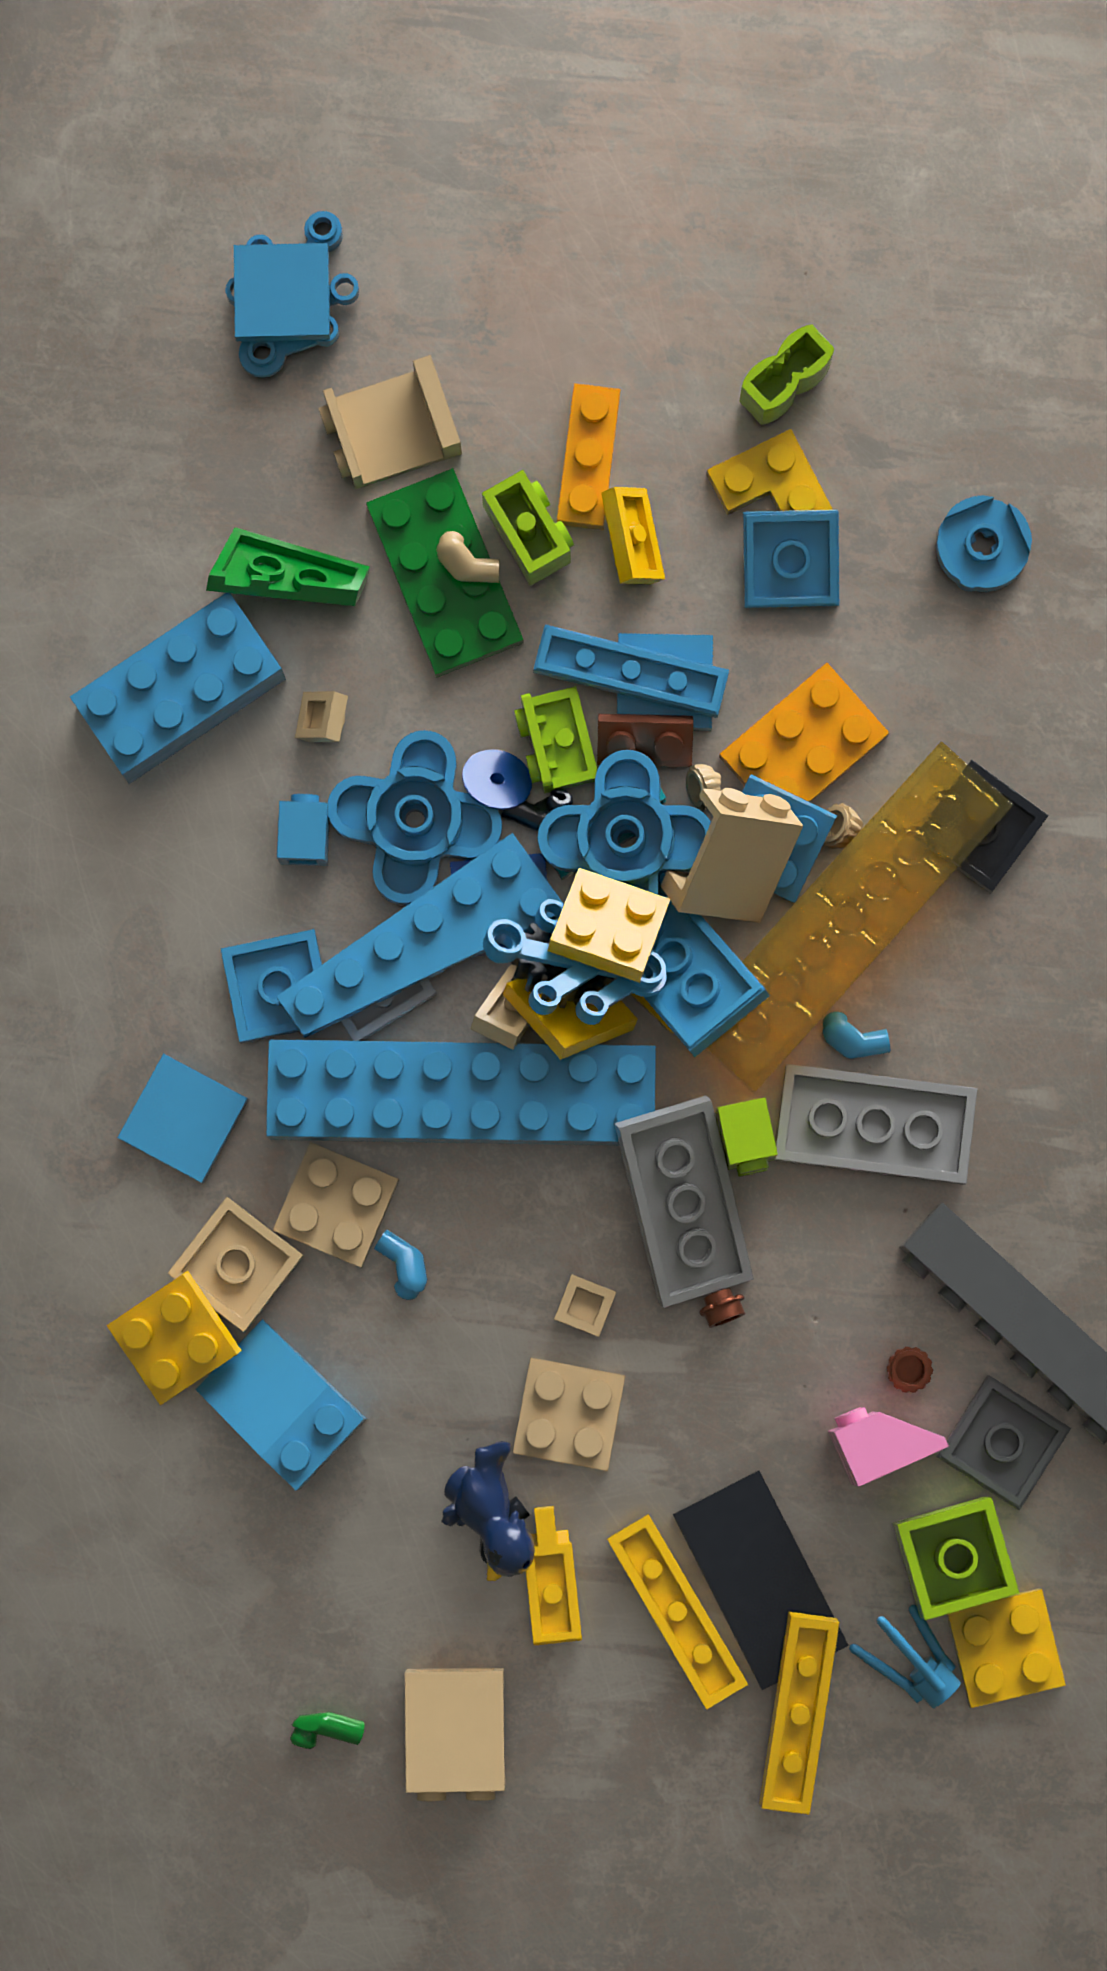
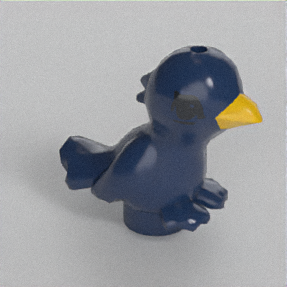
M504 1441L477 1448L475 1451L474 1467L463 1466L456 1470L447 1481L444 1490L445 1497L452 1504L443 1510L441 1522L450 1527L456 1523L458 1526L466 1525L480 1535L487 1559V1581H496L502 1576L512 1577L524 1573L531 1566L535 1553L532 1534L526 1528L525 1520L519 1519L518 1511H514L509 1518V1492L502 1469L505 1460L511 1452V1444Z

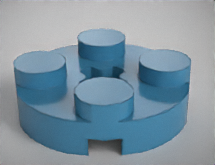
M973 496L953 506L941 523L936 541L937 559L944 573L952 581L956 582L962 590L968 592H991L1002 589L1018 577L1028 562L1032 544L1030 527L1023 514L1010 503L1007 505L1002 501L993 500L994 497ZM982 532L985 538L993 537L996 540V544L990 549V555L984 556L981 551L975 552L972 549L971 545L976 541V533Z

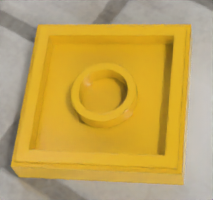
M516 979L508 982L503 992L504 997L560 1060L633 1031L638 1020L621 1000L609 1007L603 1019L594 1025L586 1024L577 1017L576 1005L573 1001H568L565 1008H560L558 1005L551 1014H538L529 1005L528 999L531 992L525 990L527 979ZM589 1003L586 1004L589 1010L599 1012L596 1006Z

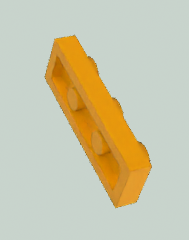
M574 383L557 522L562 521L564 526L604 530L605 510L601 492L609 489L621 389Z

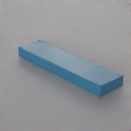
M545 624L533 673L718 718L729 670Z

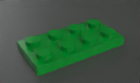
M454 468L366 502L367 509L436 678L524 644V639L500 581L499 583L458 581L452 577L438 560L436 548L440 537L450 531L458 532L464 537L463 543L474 558L490 559Z

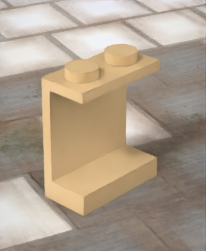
M431 355L413 360V372L335 397L332 387L323 390L327 405L319 407V412L327 435L335 432L337 434L341 449L333 451L341 477L351 476L355 489L462 454L461 442Z
M702 788L699 798L713 815L711 824L690 872L667 870L661 883V888L678 912L760 923L803 825L790 809V804L779 796L766 794L763 797L745 795L732 788H724L722 791Z
M504 1668L407 1669L405 1671L406 1793L417 1792L418 1801L446 1800V1792H466V1800L483 1801L494 1800L495 1791H505Z

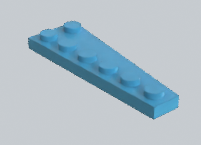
M511 833L276 997L301 1034L306 1038L365 1010L374 1003L382 1002L401 993V990L426 978L430 979L441 974L449 967L468 958L472 959L485 953L483 939L493 922L500 919L511 920L527 933L529 924H536L535 915L542 902L554 899L560 901L563 905L564 903L514 834ZM545 912L548 918L552 920L557 918L553 913Z

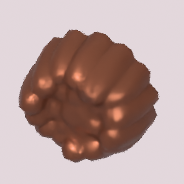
M905 1346L903 1349H897L894 1355L889 1357V1364L886 1370L889 1373V1381L893 1382V1386L896 1389H901L905 1393L909 1391L916 1393L918 1389H924L926 1384L931 1381V1375L933 1374L932 1361L928 1358L926 1352L921 1351L917 1347L910 1348Z

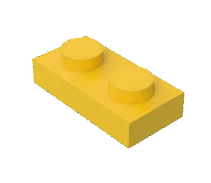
M612 487L601 492L620 584H654L664 580L665 575L647 488Z

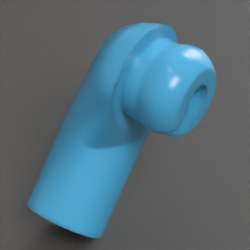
M838 1011L827 1014L823 1019L824 1029L822 1034L826 1043L846 1058L855 1059L891 1052L887 1029L861 1033L852 1024L847 1022L848 1018L844 1013Z
M386 1230L374 1249L396 1263L398 1281L395 1283L394 1289L397 1295L405 1300H413L419 1295V1292L425 1289L428 1280L423 1254L411 1244Z

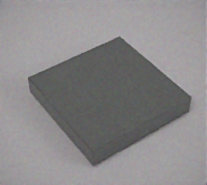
M987 1375L946 1440L949 1447L940 1450L936 1457L1017 1510H1020L1071 1428L992 1376Z

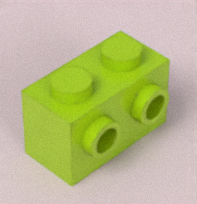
M521 470L482 492V502L485 511L530 586L571 563L570 547L574 546V542L562 521L554 523L546 507L550 506V502L537 480L531 483L524 470Z

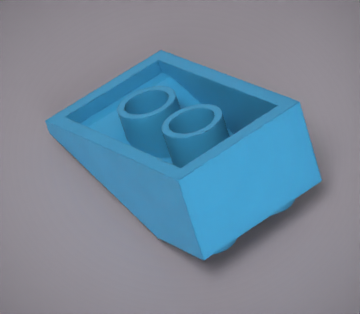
M262 1319L238 1344L242 1351L213 1370L195 1390L261 1458L297 1491L316 1474L367 1418Z

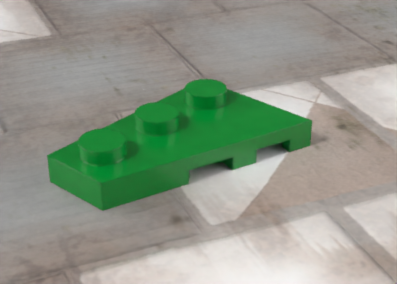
M234 527L209 573L206 591L355 606L367 582L370 566Z

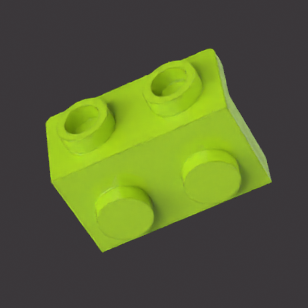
M577 687L531 697L530 693L521 695L522 708L514 710L520 737L530 736L534 754L526 755V761L532 783L541 781L543 792L546 794L555 789H566L594 782L597 766Z

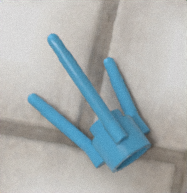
M911 1605L909 1612L936 1661L931 1656L923 1660L885 1617H878L877 1624L915 1666L909 1675L914 1682H911L855 1643L850 1645V1651L862 1659L863 1662L904 1689L916 1703L924 1699L932 1709L940 1706L959 1688L961 1681L952 1673L956 1665L944 1653L927 1621L919 1617L916 1605Z

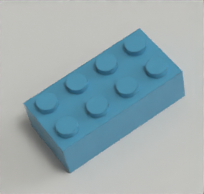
M225 593L70 696V698L128 784H131L285 681L286 678L282 668L231 593Z

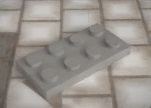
M786 1064L776 1137L778 1155L774 1160L965 1185L967 1183L978 1088Z
M705 1095L614 1123L658 1303L665 1308L753 1280L711 1099Z

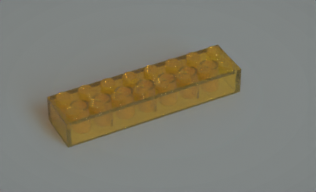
M941 741L742 961L770 996L709 1045L705 1051L755 1094L1007 815L1013 804Z

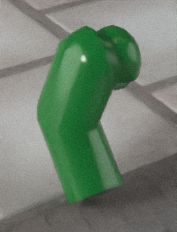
M333 1712L300 1715L292 1723V1726L295 1728L290 1736V1740L293 1745L305 1749H312L316 1746L317 1735L358 1745L363 1737L365 1724L364 1721Z

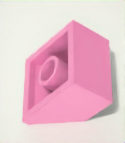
M865 1407L856 1408L834 1418L838 1427L828 1431L851 1485L858 1487L949 1447L943 1436L881 1412L867 1413Z

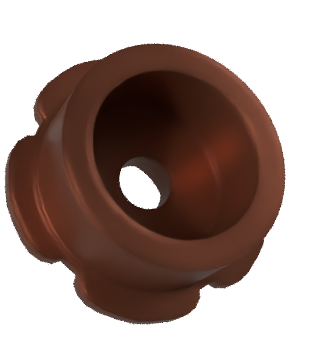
M730 1288L723 1289L703 1298L706 1306L699 1311L701 1316H705L709 1328L717 1327L745 1315L741 1301L745 1298L741 1294L733 1296Z

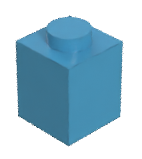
M292 794L291 801H279L277 859L280 865L328 866L330 820L328 817V803L319 802L320 796Z

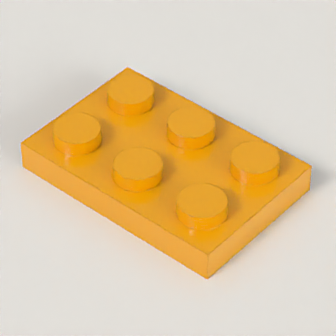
M826 662L723 750L719 757L744 786L752 774L811 803L888 737L889 731Z

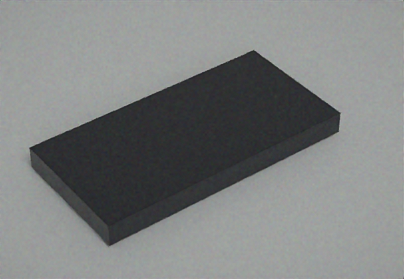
M757 1470L674 1513L673 1516L760 1688L764 1690L778 1683L788 1612L835 1617L763 1476ZM840 1627L838 1629L835 1653L849 1646Z

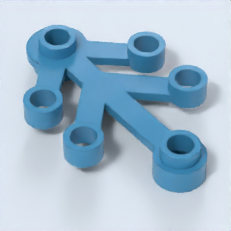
M328 211L316 212L305 223L306 243H328L329 252L335 250L340 245L343 238L342 226L339 219L333 213ZM326 222L331 225V231L326 235H318L314 231L317 224ZM258 234L252 236L246 245L273 244L269 237ZM338 274L329 285L330 306L336 304L350 305L359 296L358 282L350 274ZM233 277L227 282L225 291L228 301L234 306V297L232 296V290L234 289ZM342 283H349L354 288L352 293L347 296L339 295L336 289ZM330 316V326L333 327V332L330 335V339L241 342L239 347L241 365L252 376L260 378L270 377L283 367L286 356L317 345L327 347L334 344L339 337L338 324ZM259 346H267L271 352L267 358L257 359L253 355L254 350Z
M554 899L542 902L535 915L537 926L545 932L553 933L558 920L548 918L545 912L553 913L559 919L564 905ZM507 919L493 922L483 939L484 951L487 957L495 963L504 964L512 962L516 958L568 968L567 971L551 981H541L534 986L528 1001L530 1007L541 1015L553 1013L561 998L597 975L615 978L613 982L599 992H585L576 1005V1015L582 1022L589 1025L598 1024L603 1019L608 1008L631 993L642 997L656 995L661 991L667 979L665 963L654 951L651 952L643 973L646 978L642 977L640 983L551 953L547 951L548 943L526 939L522 928L517 923ZM497 943L504 944L507 949L499 946ZM538 994L547 995L552 1002L543 1001ZM589 1003L596 1006L599 1012L589 1010L586 1004Z

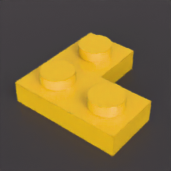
M792 429L707 469L706 475L727 515L770 495L777 511L833 510Z

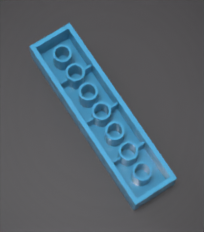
M269 1039L266 1136L270 1140L620 1146L614 1123L655 1111L656 1046L596 1045L560 1060L547 1044L518 1043L514 1050L500 1043Z

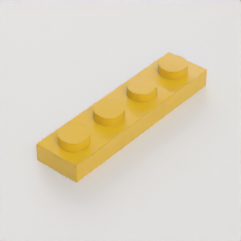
M649 1514L608 1537L607 1540L706 1710L749 1685Z
M788 1612L759 1800L762 1809L810 1815L840 1623L837 1618Z

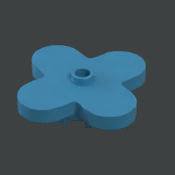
M421 730L405 736L397 744L393 752L390 773L385 779L367 776L346 778L334 787L328 799V817L339 835L350 841L376 846L373 864L375 885L385 899L402 906L409 905L436 886L442 858L474 860L500 842L502 835V821L497 809H492L478 803L468 793L454 790L457 768L454 749L445 737L433 731ZM420 812L425 818L424 823L417 828L410 827L406 823L407 816L410 813Z
M621 750L609 755L598 767L595 776V798L590 805H565L552 810L545 816L538 830V845L546 861L558 870L577 872L579 868L659 895V876L662 873H666L667 870L690 872L711 821L706 814L692 806L662 805L660 803V777L655 764L643 753L634 750ZM625 833H632L636 836V843L631 847L622 848L619 845V838Z

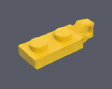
M554 1506L534 1508L536 1533L532 1534L535 1553L533 1562L526 1571L533 1645L582 1641L572 1541L569 1542L568 1530L556 1531Z

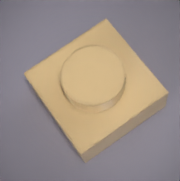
M335 691L303 692L295 738L306 742H340L348 696Z
M571 1274L554 1320L599 1337L616 1291Z

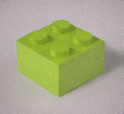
M984 1496L892 1523L919 1617L923 1620H929L1020 1594L991 1497Z

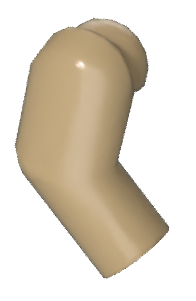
M446 532L440 537L436 548L438 560L453 578L464 582L499 583L500 559L474 558L463 543L464 537L458 532Z

